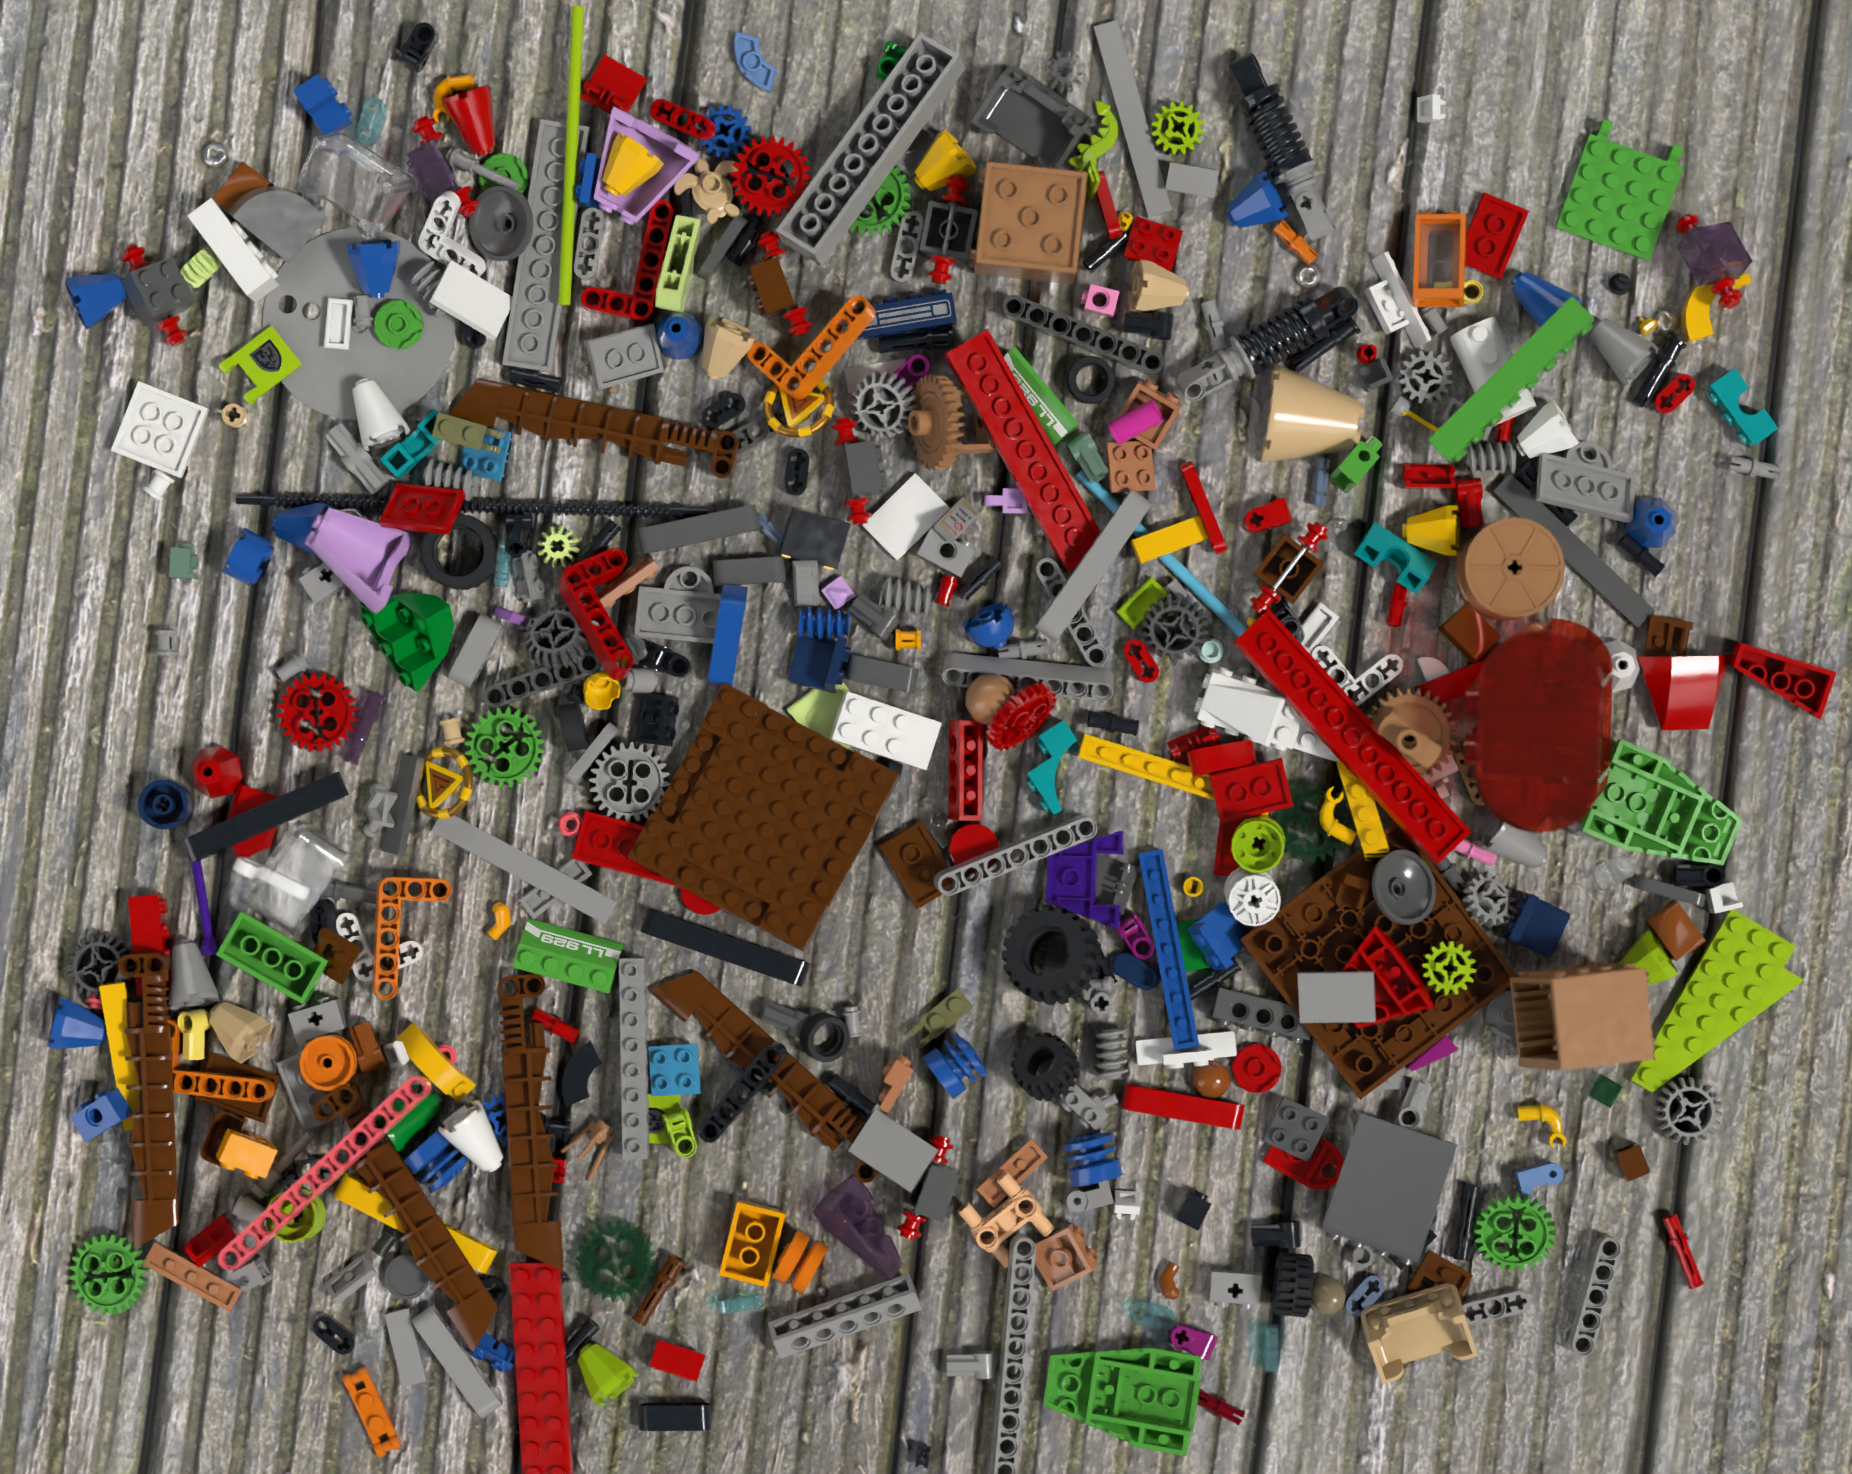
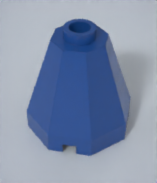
M1267 171L1256 175L1228 205L1229 212L1226 215L1232 226L1237 224L1239 228L1281 221L1290 216L1289 211H1283L1287 206L1276 185L1272 181L1270 182L1269 179L1266 180V178L1270 177Z
M370 240L361 241V245H356V242L347 244L348 256L363 293L370 294V298L385 297V293L390 292L401 251L400 241Z
M117 274L74 276L65 280V286L73 306L76 307L79 319L86 330L96 326L127 299V294L121 284L124 277L119 278Z
M1639 498L1634 503L1632 521L1630 523L1624 522V534L1628 533L1642 547L1661 548L1676 533V512L1662 498Z
M315 503L280 511L272 521V529L277 537L305 551L316 554L304 542L309 533L315 530L312 524L317 515L321 514L323 516L328 508H334L327 504Z
M60 996L59 1004L63 1005L57 1004L47 1047L55 1049L100 1046L101 1041L106 1042L108 1035L105 1020L72 999Z

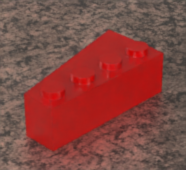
M1739 641L1735 642L1728 663L1820 720L1837 673L1831 669Z

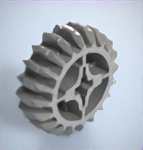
M876 371L872 373V376L867 375L863 378V381L858 382V389L852 393L855 399L850 404L857 407L852 411V414L859 415L856 423L863 422L865 424L863 430L865 431L870 428L871 436L879 433L880 438H885L887 434L892 438L896 436V433L902 434L905 428L909 427L908 419L911 411L917 409V405L911 402L916 399L917 395L909 394L912 386L905 387L903 385L906 378L898 381L897 373L889 376L888 371H883L881 375ZM873 388V402L869 404L868 397L871 389ZM900 405V414L897 421H895V407Z
M1688 1077L1687 1084L1683 1078H1678V1086L1673 1081H1670L1669 1086L1672 1090L1669 1091L1663 1087L1661 1091L1666 1096L1664 1098L1661 1096L1656 1097V1100L1662 1102L1661 1106H1654V1110L1661 1111V1114L1655 1116V1120H1663L1658 1125V1128L1663 1130L1668 1127L1664 1135L1666 1137L1673 1135L1674 1142H1679L1682 1137V1143L1688 1145L1691 1137L1693 1144H1698V1135L1705 1141L1708 1139L1705 1134L1706 1131L1711 1134L1715 1133L1711 1125H1720V1122L1714 1120L1715 1116H1722V1112L1715 1111V1108L1722 1106V1103L1720 1101L1713 1102L1718 1097V1094L1716 1092L1709 1094L1712 1086L1707 1084L1703 1087V1080L1698 1079L1694 1085V1078ZM1696 1091L1703 1098L1689 1102L1682 1092ZM1676 1097L1677 1110L1670 1117V1105ZM1706 1105V1117L1703 1123L1700 1124L1699 1113ZM1685 1106L1693 1107L1690 1110V1116L1683 1114L1686 1112ZM1687 1120L1694 1129L1681 1131L1674 1124Z

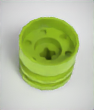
M1255 815L1246 818L1238 825L1232 839L1234 859L1242 868L1250 872L1262 873L1271 870L1280 862L1285 849V835L1282 827L1276 820L1268 816ZM1255 837L1265 839L1263 847H1260V845L1254 846Z
M301 1189L304 1196H310L311 1191L309 1189ZM286 1191L278 1193L273 1199H271L267 1208L270 1205H272ZM318 1196L302 1211L303 1217H295L274 1237L288 1243H296L313 1238L321 1231L326 1219V1209L321 1198ZM286 1200L283 1203V1210L288 1214L292 1212L293 1205L289 1200ZM267 1217L265 1221L268 1230L271 1231L274 1228V1221Z

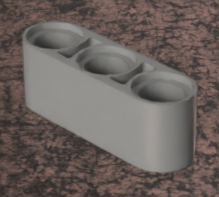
M481 614L452 666L448 678L471 689L495 646L504 625Z

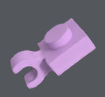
M1002 488V496H984V506H1002V514H1027V503L1019 488Z

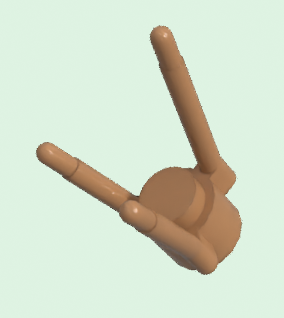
M599 1118L596 1123L592 1121L586 1129L569 1141L560 1151L564 1153L590 1133L589 1137L592 1139L577 1157L578 1160H582L596 1142L601 1145L604 1141L587 1177V1180L591 1181L608 1145L614 1139L611 1135L615 1130Z

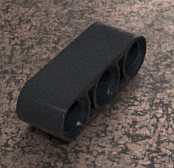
M711 1403L639 1404V1430L705 1431L711 1429Z

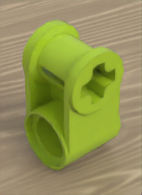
M686 1107L681 1108L680 1112L668 1116L666 1114L661 1115L662 1123L673 1152L683 1158L693 1156L697 1149V1143ZM688 1139L689 1147L687 1150L679 1151L678 1145L680 1141Z

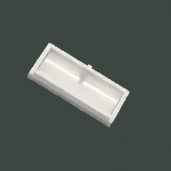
M1495 317L1477 322L1450 337L1454 351L1474 393L1513 355ZM1527 388L1519 395L1521 400L1512 409L1508 406L1501 413L1503 418L1496 425L1537 407Z

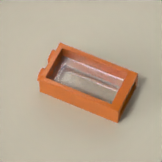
M1456 211L1448 212L1447 214H1436L1434 212L1416 214L1413 275L1414 307H1464L1466 214Z

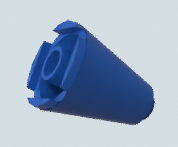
M1526 271L1524 274L1519 272L1511 282L1513 284V293L1539 328L1571 296L1581 304V299L1578 296L1529 271Z
M676 311L667 313L660 319L655 329L660 351L672 359L682 360L691 358L699 352L704 343L703 325L694 314L688 311H684V313ZM681 328L680 332L674 333V330Z

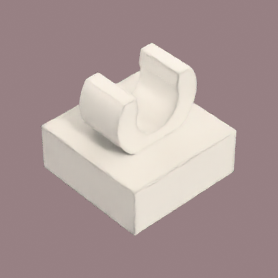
M1431 94L1417 98V123H1429L1446 117V114H1440V106L1446 105L1444 100H1440V95Z
M1115 1190L1114 1213H1117L1118 1219H1121V1214H1131V1220H1134L1136 1215H1139L1140 1192Z

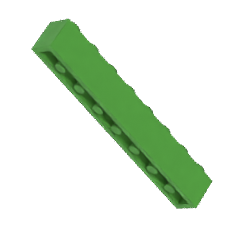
M1571 296L1428 440L1429 443L1450 464L1454 460L1459 462L1468 453L1466 448L1472 442L1476 445L1486 435L1483 431L1490 424L1494 427L1503 418L1501 413L1508 406L1512 409L1521 400L1519 395L1526 388L1530 391L1539 382L1537 377L1544 370L1548 373L1558 363L1555 359L1562 352L1566 355L1576 345L1573 341L1580 334L1584 337L1594 327L1591 324L1594 321V317Z

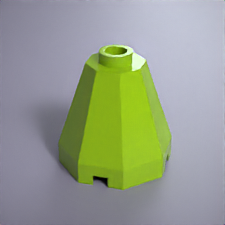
M1650 930L1643 933L1619 962L1624 964L1635 963V967L1645 968V972L1649 973V976L1646 978H1650L1647 985L1669 980L1678 974V970L1670 956L1662 949L1661 943Z
M589 1343L579 1351L578 1364L591 1399L599 1407L607 1404L604 1400L607 1397L611 1400L618 1397L635 1381L633 1377H638L640 1374L633 1365L600 1344L596 1343L592 1346Z

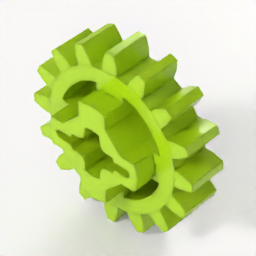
M1181 101L1179 107H1176L1174 102H1170V109H1167L1164 105L1161 107L1162 115L1155 113L1154 117L1158 122L1151 123V127L1156 129V131L1151 133V137H1158L1155 145L1159 146L1162 144L1164 146L1163 153L1170 149L1172 156H1175L1177 151H1180L1181 155L1185 156L1187 148L1191 152L1195 150L1193 143L1200 145L1201 139L1197 136H1202L1205 133L1204 130L1199 129V127L1204 125V120L1197 119L1201 113L1199 111L1193 113V105L1184 108V101ZM1174 113H1182L1186 116L1178 117ZM1165 119V122L1168 125L1167 130L1162 134L1161 125L1163 120ZM1174 124L1176 126H1183L1181 134L1178 131L1175 133L1172 131ZM1193 124L1194 135L1190 138L1188 128ZM1169 141H1179L1181 145H1175L1170 143Z
M1449 941L1447 947L1443 942H1439V949L1431 946L1432 954L1423 955L1427 959V963L1421 964V967L1426 968V972L1421 975L1422 977L1429 978L1426 983L1427 986L1435 985L1434 992L1438 993L1442 988L1443 995H1448L1449 990L1456 995L1458 994L1459 987L1463 990L1467 989L1466 981H1474L1469 975L1470 973H1476V970L1470 966L1476 961L1475 959H1468L1471 951L1466 950L1463 952V944H1458L1455 948L1454 941ZM1445 952L1443 953V958L1441 960H1439L1438 962H1434L1435 958L1439 954ZM1456 954L1461 957L1464 965H1460L1456 960ZM1449 963L1451 966H1454V969L1449 971L1447 975V971L1443 970V966ZM1433 971L1440 975L1441 983L1435 978ZM1463 974L1458 982L1452 984L1456 976Z

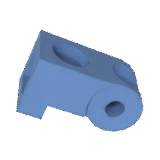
M1545 1162L1513 1171L1519 1195L1525 1197L1527 1194L1529 1196L1533 1195L1531 1189L1533 1187L1544 1184L1557 1185L1564 1177L1562 1167L1553 1162Z

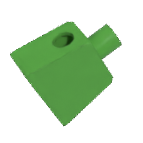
M1370 436L1366 442L1360 441L1329 475V479L1347 494L1379 459L1380 456L1376 452L1382 447V443L1374 436Z

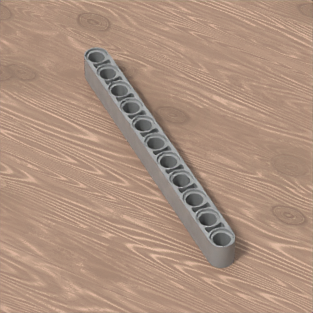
M1017 1234L1010 1242L990 1474H999L998 1469L1004 1464L1010 1467L1005 1474H1017L1036 1246L1026 1234ZM1023 1241L1029 1243L1028 1249L1025 1252L1017 1251L1019 1243ZM1020 1266H1025L1027 1269L1025 1275L1016 1277V1269ZM1017 1291H1023L1024 1298L1019 1302L1013 1301V1295ZM1022 1316L1020 1325L1011 1326L1013 1317ZM1020 1341V1347L1016 1351H1009L1008 1347L1011 1342ZM1010 1366H1018V1371L1015 1375L1009 1376L1006 1374ZM1007 1391H1016V1395L1012 1400L1004 1399ZM1005 1416H1014L1013 1422L1011 1424H1002V1420ZM1011 1440L1012 1443L1008 1449H1000L1002 1441Z

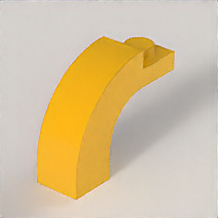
M1723 270L1718 271L1721 278H1725ZM1741 271L1726 275V277H1733L1735 280L1733 289L1745 287L1752 283L1749 273L1742 275ZM1713 274L1700 281L1685 300L1681 314V328L1685 343L1707 338L1714 334L1709 315L1711 303L1717 296L1711 292V287L1717 282Z
M412 1022L396 1038V1041L403 1042L408 1057L442 1092L446 1095L449 1094L458 1103L476 1086L474 1081L455 1066L436 1046L429 1034L415 1022Z

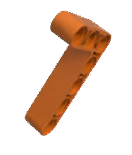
M860 295L851 297L792 366L762 342L753 343V346L747 352L748 359L792 398L796 400L804 399L875 317V308ZM861 306H865L864 310L861 313L857 314L858 309ZM845 325H848L847 330L841 333V329ZM832 343L830 350L824 352L826 346ZM765 352V356L759 360L760 354ZM812 363H815L814 368L808 371L809 366ZM782 367L781 372L775 375L776 370ZM799 381L797 388L792 390L794 383Z
M388 876L378 881L376 886L372 991L378 998L390 1000L397 993L401 900L445 901L452 892L451 885L446 880L439 878ZM387 881H392L395 885V891L391 895H386L383 892V885ZM412 882H417L420 886V891L415 896H411L408 892V886ZM437 883H442L445 887V892L440 897H436L433 893V887ZM386 906H391L394 910V916L390 920H385L382 917V910ZM386 931H390L393 935V940L388 945H384L381 942V935ZM385 956H389L392 960V965L389 969L382 970L379 964L380 960ZM384 981L389 982L391 986L390 992L386 995H381L378 990L379 985Z
M176 1018L167 1019V1023H170L174 1029L171 1035L173 1093L249 1102H263L273 1097L275 1086L272 1081L266 1078L179 1069L183 1033L178 1028ZM186 1075L191 1077L193 1082L190 1089L184 1085ZM210 1078L214 1079L217 1083L215 1091H211L208 1087ZM234 1081L239 1082L241 1085V1092L239 1094H236L232 1089ZM258 1084H262L266 1089L263 1097L257 1094L256 1088Z

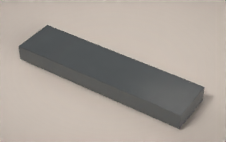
M407 754L401 755L394 793H397L398 797L390 809L395 825L393 828H386L382 848L384 852L401 856L405 855L424 758Z

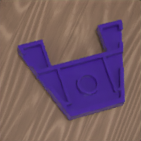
M1117 831L1114 834L1097 837L1091 841L1074 845L1048 856L1046 902L1054 906L1064 907L1068 911L1071 910L1078 915L1112 928L1120 929L1121 906L1095 905L1098 854L1124 855L1125 832Z

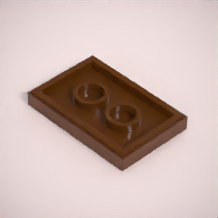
M921 820L878 845L916 909L942 895L935 888L933 881L935 875L949 868V865ZM945 877L941 882L943 889H948L952 885L951 877Z
M211 1051L203 1072L266 1078L273 1082L275 1093L271 1099L263 1102L195 1095L194 1099L266 1123L281 1076L244 1062L240 1064L232 1058ZM212 1078L208 1081V1087L211 1091H215L217 1088V1083ZM234 1081L232 1089L236 1094L241 1092V1085L239 1082ZM258 1084L256 1088L257 1094L261 1097L265 1095L266 1089L262 1084Z

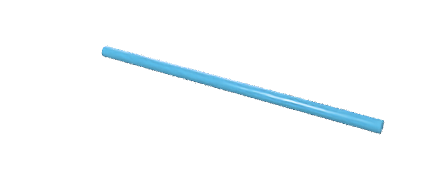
M1081 470L1076 477L1114 514L1121 503L1099 482L1091 484L1083 470ZM1139 523L1133 534L1139 538L1150 534V532ZM1171 553L1159 557L1238 637L1247 629Z

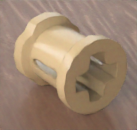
M228 404L223 408L222 419L226 424L234 428H240L247 423L248 414L243 407L237 404ZM235 412L239 413L240 418H235L233 422V419L230 418V414Z
M461 717L439 721L445 738L443 746L465 742L459 725Z

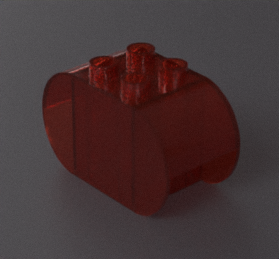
M1544 618L1520 626L1492 650L1482 665L1479 677L1474 679L1473 685H1467L1465 713L1466 715L1477 716V727L1473 728L1472 735H1466L1464 763L1465 765L1476 766L1477 788L1488 809L1507 825L1522 831L1545 833L1561 830L1573 825L1588 813L1595 800L1603 792L1609 779L1613 663L1604 642L1593 631L1579 623L1559 618Z

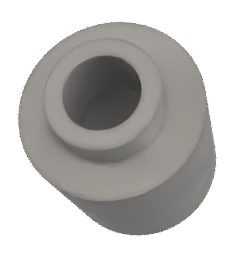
M631 668L626 678L619 680L620 688L628 693H651L658 684V677L652 668Z

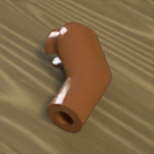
M1171 1261L1168 1262L1159 1277V1285L1163 1296L1174 1300L1178 1298L1180 1290L1176 1287L1173 1278L1180 1267Z

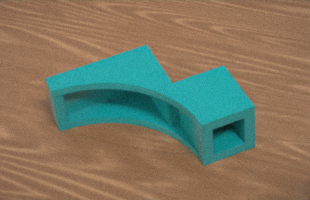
M1064 720L1038 736L1041 740L1037 743L1044 755L1049 753L1051 758L1027 773L1029 778L1025 780L1033 793L1037 790L1043 799L1039 802L1045 812L1049 813L1051 811L1053 815L1063 810L1055 792L1056 769L1063 754L1077 741Z

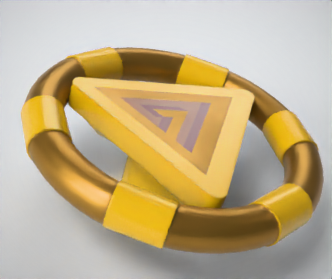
M821 379L815 387L823 395L810 392L804 399L796 400L774 383L766 392L763 400V415L766 422L775 432L787 437L801 438L816 433L828 423L834 411V396L829 385ZM779 391L788 427L783 426L772 413V405ZM825 402L822 415L815 423L794 428L798 423L807 421L810 418L811 412Z
M445 746L434 748L422 757L424 758L416 803L426 815L435 819H445L458 814L469 801L473 790V774L470 763L461 752ZM443 756L452 757L460 766L463 775L431 761ZM425 769L427 775L429 804L423 796L421 790V780L423 778ZM464 782L458 801L450 808L437 810L436 808L450 794H455L459 791L461 784Z

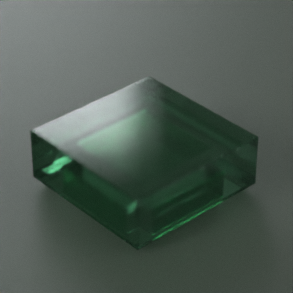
M1599 1074L1588 1095L1611 1108L1623 1086Z

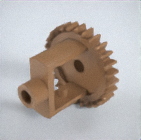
M925 375L924 378L920 379V383L916 384L917 390H913V395H917L916 399L911 401L917 405V409L911 411L908 419L909 432L912 434L910 442H914L913 451H917L916 459H920V465H924V468L929 470H944L952 466L953 461H956L957 458L954 455L988 454L996 449L975 410L977 444L962 445V442L957 440V437L964 436L962 432L958 431L959 427L965 425L958 421V418L964 416V413L957 412V409L963 405L961 399H968L963 389H957V387L953 386V382L943 375Z
M1407 687L1406 694L1403 695L1400 688H1397L1396 697L1387 692L1388 701L1380 697L1378 701L1381 707L1371 706V709L1376 714H1367L1366 716L1378 728V733L1391 742L1423 779L1424 772L1433 777L1432 768L1434 767L1438 771H1442L1439 762L1448 764L1449 760L1445 754L1454 755L1455 753L1449 748L1451 745H1457V741L1450 738L1458 735V731L1450 729L1457 724L1456 720H1448L1453 715V712H1444L1447 703L1437 705L1440 696L1437 695L1431 700V691L1429 690L1424 696H1421L1420 687L1417 688L1415 694H1412L1410 687ZM1411 734L1415 736V738L1407 739L1404 736Z

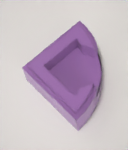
M496 607L494 616L524 627L528 625L530 620L528 617L502 607Z

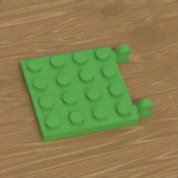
M1603 119L1597 135H1588L1555 229L1649 262L1683 167L1677 165V162L1684 147L1674 144L1670 148L1667 160L1659 159L1606 140L1613 122Z

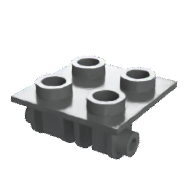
M1098 854L1095 905L1121 906V914L1124 915L1139 868Z
M1284 1097L1277 1107L1278 1111L1263 1141L1308 1162L1330 1118Z

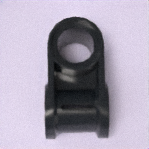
M426 22L417 24L407 42L401 48L397 61L406 62L413 66L416 72L420 73L438 41L436 29ZM425 29L431 30V38L427 41H421L420 33Z
M1281 597V601L1270 609L1288 630L1292 628L1297 629L1292 635L1301 644L1305 638L1304 630L1290 606Z
M651 642V651L647 661H643L642 665L677 678H686L690 675L692 663L688 658L673 652L669 648ZM678 660H684L686 670L680 674L676 673L674 664Z

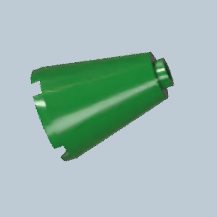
M436 1091L430 1092L423 1101L385 1135L398 1154L442 1111L440 1105L443 1102ZM403 1099L394 1102V1107L397 1111L401 1112L404 1109L405 1102ZM378 1115L375 1122L382 1129L386 1125V1119L383 1115Z

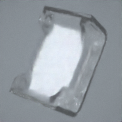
M331 133L315 136L294 189L300 192L302 197L308 201L312 199L315 201L327 200L357 220L356 228L360 236L372 240L380 237L410 193L415 180L354 138L343 133Z
M297 820L240 898V902L290 935H301L309 925L307 922L308 913L333 878L340 873L345 874L353 864L350 860L354 855L307 821Z

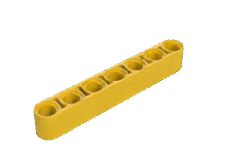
M344 1173L333 1196L404 1233L397 1212L387 1218L383 1216L394 1207L377 1191L369 1194L367 1191L372 1188L369 1183L351 1174ZM443 1222L472 1268L486 1274L498 1250Z

